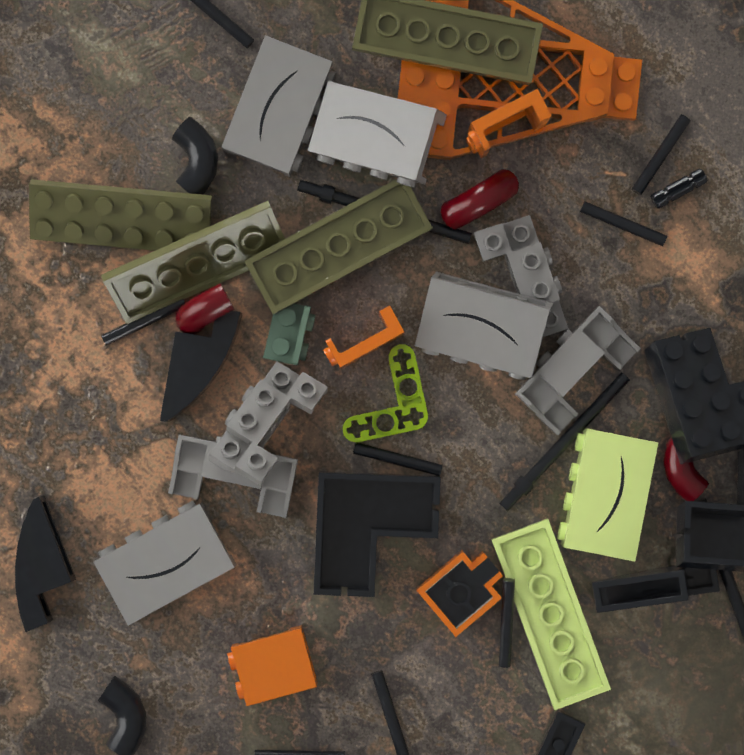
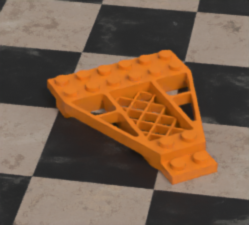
M426 0L468 9L469 0ZM494 0L510 9L509 17L515 18V12L534 22L543 23V27L570 40V42L540 40L538 55L547 64V67L536 76L533 74L532 83H535L544 94L543 100L548 99L554 107H547L552 115L551 118H559L561 120L548 124L535 132L533 129L504 137L502 136L503 128L497 130L496 139L488 141L491 148L602 118L636 120L642 69L641 59L614 57L612 52L514 0ZM543 51L563 54L551 62ZM574 55H582L581 64ZM567 56L577 70L565 79L555 65ZM402 60L398 99L436 108L447 114L444 126H436L427 158L451 160L472 153L469 146L461 149L453 148L458 108L494 111L508 104L517 95L519 98L524 96L522 91L530 85L524 84L521 88H518L514 82L506 81L514 90V93L502 102L493 91V88L503 80L497 79L489 85L482 76L469 74L460 81L461 72ZM551 69L561 83L548 92L539 81V78ZM580 73L577 94L568 81ZM475 76L485 89L472 98L463 85ZM562 86L574 98L563 108L552 97V94ZM459 90L465 96V98L458 97ZM486 93H489L495 101L479 99ZM576 103V110L568 109Z

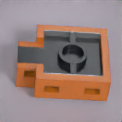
M461 550L419 585L416 590L453 635L457 637L502 599L492 585L501 579L503 575L483 551L470 560Z

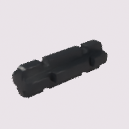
M697 169L690 173L689 177L684 176L666 186L664 190L661 189L650 196L654 206L660 209L669 204V201L673 202L693 191L694 187L698 188L707 183V176L702 169Z

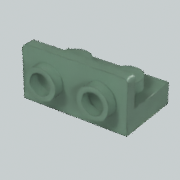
M293 304L272 316L263 358L299 366L300 360L306 361L309 344L304 343L306 331L312 332L316 314L311 313V306Z

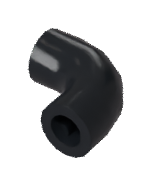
M188 117L177 128L172 137V140L185 150L189 159L187 168L175 182L188 193L203 195L216 176L218 153L213 138L205 128L194 118Z
M114 676L98 699L116 717V727L107 740L106 745L118 755H134L146 732V711L140 696L127 683Z

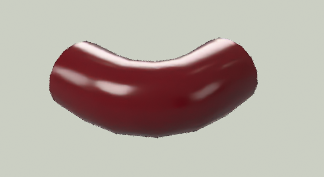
M498 170L472 188L444 202L441 206L443 221L450 228L458 229L484 216L517 194L519 190L518 179L509 170Z
M219 283L182 305L175 316L176 326L183 333L195 335L201 332L209 323L235 309L223 286Z
M671 437L666 444L663 461L667 480L681 498L685 501H695L706 490L709 482L696 470L693 462L680 465Z

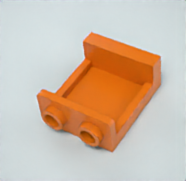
M538 88L471 122L467 132L468 137L466 138L473 154L478 152L480 158H484L491 148L486 136L527 116L534 132L545 127L552 115Z
M391 306L379 311V316L386 329L348 350L339 353L331 338L326 340L325 342L328 347L323 349L331 365L338 364L340 369L403 336L405 332Z
M302 625L292 627L285 632L241 644H232V652L227 653L231 670H237L239 681L235 682L238 697L240 700L245 699L246 706L317 687L318 681Z

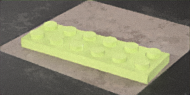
M544 519L491 539L505 578L515 579L514 603L553 709L557 710L611 690L549 519Z

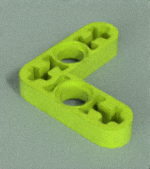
M399 344L394 346L389 353V365L398 406L349 417L343 424V434L349 441L363 442L414 431L422 428L427 423L428 412L415 353L410 346ZM403 349L404 354H410L411 359L406 361L407 370L413 367L415 374H404L398 378L396 377L395 371H402L400 363L393 360V357L398 355L397 350ZM406 378L414 380L417 385L416 392L411 396L403 395L399 389L401 381ZM411 408H416L417 412L423 413V418L419 419L418 425H413L412 421L403 422L405 428L398 429L399 420L395 411L402 410L401 416L409 415ZM382 414H388L394 420V426L389 431H381L376 425L377 418ZM372 416V427L376 432L375 435L369 436V429L361 431V437L355 438L353 433L348 434L347 428L352 426L351 421L357 420L359 425L368 424L365 418Z

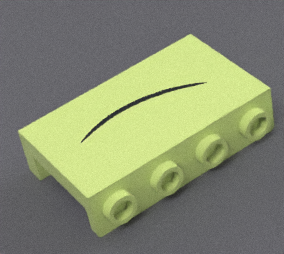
M588 428L583 430V434L578 433L575 442V451H579L577 463L571 464L569 480L573 481L571 493L566 492L563 510H567L566 521L560 522L557 539L562 540V547L636 561L658 442Z

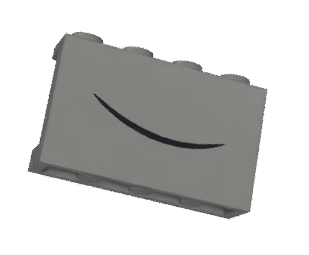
M265 35L222 144L223 152L233 156L236 154L280 171L288 177H291L293 171L298 172L304 155L300 154L303 143L309 144L314 127L310 125L314 115L318 116L323 100L321 97L327 82H333L336 76V72L332 70L333 61Z
M328 81L308 151L318 155L316 160L319 162L334 165L335 160L344 163L343 168L359 173L361 168L371 170V176L387 180L388 175L398 177L397 183L414 188L415 183L426 184L427 179L422 177L430 146L436 126H444L447 114L436 108Z
M435 272L431 277L415 347L422 348L421 351L429 355L436 356L441 353L451 356L450 359L458 363L466 364L470 361L480 364L479 367L486 371L495 372L497 369L509 372L508 375L515 379L525 380L526 377L532 378L553 303Z
M191 501L177 509L180 513L178 516L169 520L168 516L165 515L152 522L153 529L143 534L141 530H138L125 537L124 539L127 544L117 549L112 544L98 552L100 558L93 563L128 626L233 569L237 565L232 555H229L209 519L203 502L195 505L194 501Z

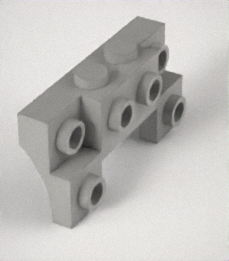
M528 215L474 232L473 235L483 262L505 255L504 257L517 294L553 303L543 337L569 329L559 302V294L562 293V287L558 276L552 277L549 265L553 264L548 247L543 248L541 242H539L531 216Z
M600 306L573 332L567 329L556 342L560 346L552 354L546 351L538 359L536 365L539 368L534 372L532 378H529L515 393L556 435H559L569 422L578 415L562 397L602 356L617 370H621L628 360L641 349Z
M276 361L263 380L260 379L255 387L250 386L246 390L242 398L243 404L238 411L233 409L225 421V425H227L226 432L210 452L209 461L225 471L237 473L261 486L272 467L278 463V457L266 451L263 447L289 412L290 405H294L312 414L320 399L328 392V387L308 374L302 372L299 375Z
M181 434L178 435L169 494L198 500L203 477L261 489L257 512L287 518L298 459L273 454L278 457V463L272 467L260 486L244 476L225 471L209 461V454L221 439V436H217L216 441Z

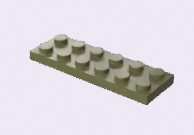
M361 0L352 50L531 85L543 23L426 0Z
M31 179L29 183L30 239L156 251L211 226L212 195Z
M396 179L244 262L274 315L427 233L433 228L411 187L397 183Z
M266 201L102 274L101 277L126 324H129L176 301L191 297L249 271L244 262L245 260L284 240L285 237L269 202Z

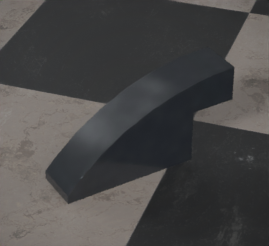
M231 311L216 319L213 325L212 337L175 331L160 421L169 422L190 407L214 381L232 350L242 318L241 312Z
M45 496L33 499L23 522L17 545L15 589L19 613L25 632L53 621L43 593L76 580Z
M676 565L592 582L597 613L688 601L690 595L720 591L717 570L676 567Z

